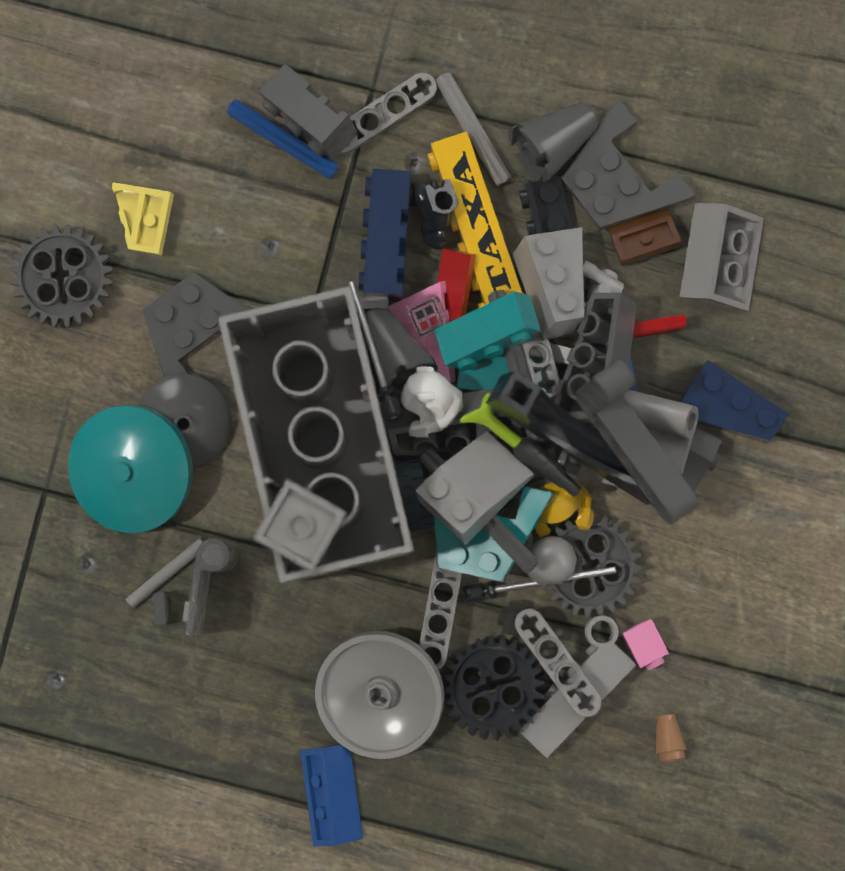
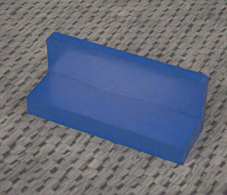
M341 744L300 750L313 847L336 846L361 840L363 835L351 751Z

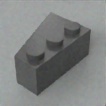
M286 64L259 90L264 99L262 106L274 117L280 114L287 121L284 124L285 127L297 138L302 134L310 142L307 146L319 158L325 155L333 161L358 134L347 113L343 110L338 112L330 104L331 101L326 96H320L310 83Z

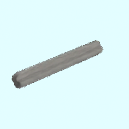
M447 72L440 75L436 79V84L463 131H467L473 148L496 186L508 182L511 176L451 73Z

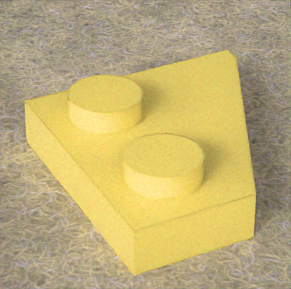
M113 182L112 190L116 194L120 209L118 213L121 223L125 228L124 235L128 249L134 252L162 256L174 194L169 191Z

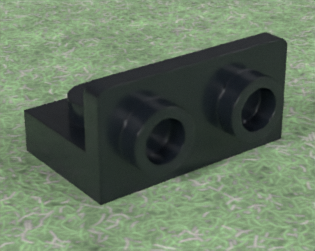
M561 176L552 177L546 182H543V180L531 182V180L524 181V190L519 191L522 208L529 209L531 221H526L528 235L573 229Z

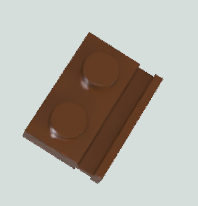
M668 207L664 210H656L641 215L639 218L607 228L621 266L682 246L681 238Z

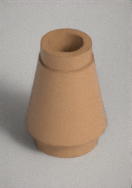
M675 714L656 717V755H659L660 763L686 759L685 751H687V747Z

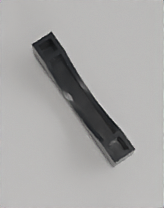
M516 371L500 376L485 404L646 505L651 504L600 433L570 415L553 401L541 387Z

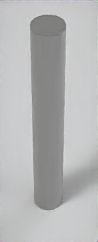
M200 538L194 541L125 599L127 603L134 609L198 556L205 543Z

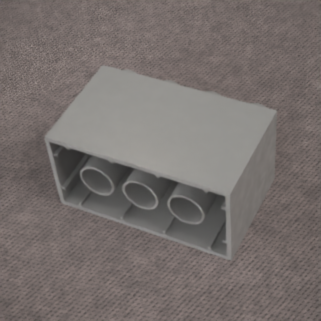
M351 287L218 317L264 516L266 517L287 479L347 513L313 573L273 550L280 583H292L413 554L414 550Z

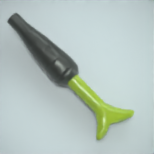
M490 392L483 397L480 408L462 416L460 423H477L487 426L513 448L514 456L522 464L548 481L563 488L571 496L575 497L582 489L541 445L530 437L521 438L494 416L492 407L485 404L491 394Z

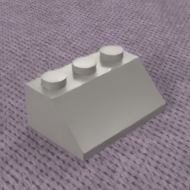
M695 203L683 279L681 281L680 297L699 304L749 311L764 218L727 204Z

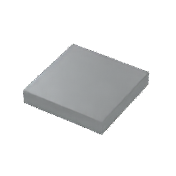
M287 479L253 539L313 573L347 513Z

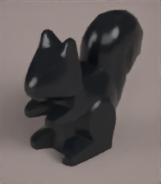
M431 179L430 184L424 180H418L414 185L410 206H419L424 217L421 224L422 236L428 246L435 250H441L445 246V229L449 226L453 210L459 204L450 179L443 180L441 187L436 179Z

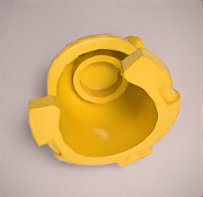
M552 482L535 488L554 493L552 500L547 504L540 517L541 519L534 528L540 538L550 534L551 530L546 523H560L572 516L576 510L578 517L575 522L579 530L590 529L595 514L591 509V495L583 485L576 482L582 489L575 497Z

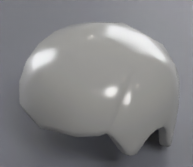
M549 536L541 538L529 550L537 558L538 565L528 575L541 586L562 584L575 571L577 556L574 547L561 537Z

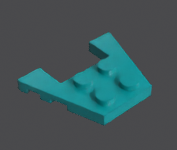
M523 486L517 518L496 516L524 545L532 530L541 519L540 517L547 504L552 500L554 493ZM434 516L439 568L500 582L505 581L515 562L483 528L465 545Z

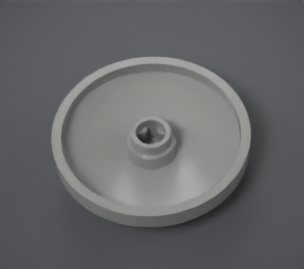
M369 631L359 633L344 640L328 655L317 676L315 700L322 723L330 735L343 747L361 756L374 759H391L414 751L433 733L443 711L444 688L441 675L434 661L419 645L395 633Z

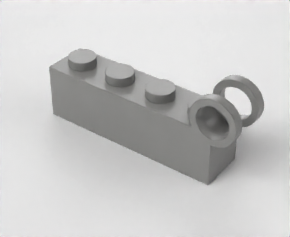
M594 616L586 623L584 629L585 637L590 643V646L585 650L588 656L581 664L577 661L575 662L603 700L636 664L615 644L619 634L616 622L607 616ZM598 621H605L611 627L610 638L602 643L596 642L591 635V629ZM568 667L562 674L566 678L562 682L563 685H572L577 680V672L571 667ZM583 681L576 690L568 692V695L572 698L576 693L582 701L579 709L587 708L589 711H592L595 708L592 703L596 698L594 696L588 698L581 689L587 687V684ZM554 684L543 694L546 700L539 706L541 713H530L534 723L530 724L525 720L522 722L524 732L521 734L546 758L585 719L575 712L559 688Z

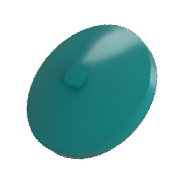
M125 404L100 411L82 425L74 437L70 448L68 473L77 501L91 518L114 531L141 533L166 523L183 507L192 486L193 463L188 444L173 422L154 409L141 405Z

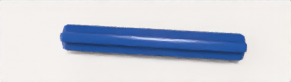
M235 99L227 109L229 116L326 178L331 179L337 172L339 166L336 162L331 161L325 155L319 158L305 142L244 103Z

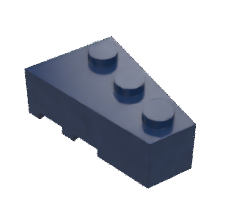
M709 360L703 364L679 400V402L694 405L698 408L697 423L699 425L709 426L764 443L773 439L789 415Z

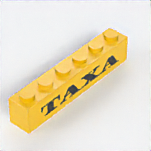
M467 131L431 143L432 152L427 154L432 172H439L441 181L450 179L459 202L450 218L452 231L458 230L462 240L461 243L457 244L459 251L476 254L471 287L473 292L478 290L480 292L483 302L478 304V308L489 303L488 296L493 291L505 290L507 294L513 291L522 293Z

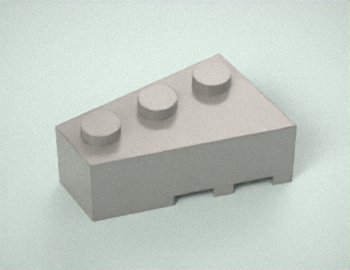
M582 227L524 236L514 251L513 257L526 294L531 297L540 325L541 337L546 339L570 335L584 318Z

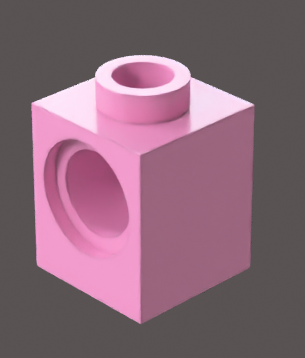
M649 618L621 632L637 667L645 666L648 671L665 662L663 656L669 654L652 619Z

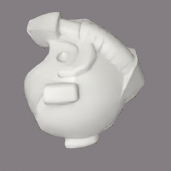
M417 367V373L408 378L401 392V403L404 408L420 417V420H415L411 423L409 429L410 436L425 438L429 437L431 432L442 431L462 411V392L457 387L451 385L440 373L435 372L433 367Z

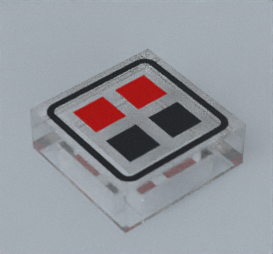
M439 296L432 297L407 309L419 339L434 334L435 329L449 323Z

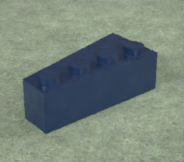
M372 169V177H366L365 196H370V208L363 211V228H368L367 240H362L360 258L365 259V272H359L358 291H363L364 296L386 297L388 301L399 302L403 300L411 171Z

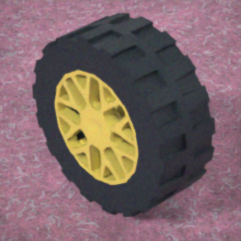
M420 458L395 463L409 531L413 532L435 527L434 515L418 501L415 492L426 480Z

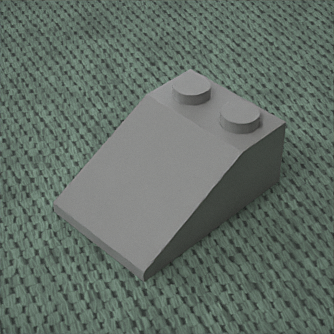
M486 431L438 467L415 492L418 501L466 545L534 474Z

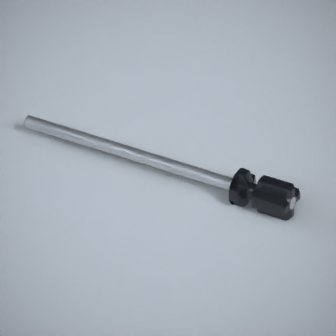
M350 281L349 286L351 287L355 306L381 386L376 391L377 398L384 399L380 403L384 420L392 419L395 421L403 414L398 398H392L396 390L394 386H387L355 281Z
M616 567L573 573L565 581L616 573ZM493 580L488 582L487 587H484L483 583L464 586L465 600L468 603L485 600L486 595H489L491 599H497V592L539 586V584L534 580L496 586Z

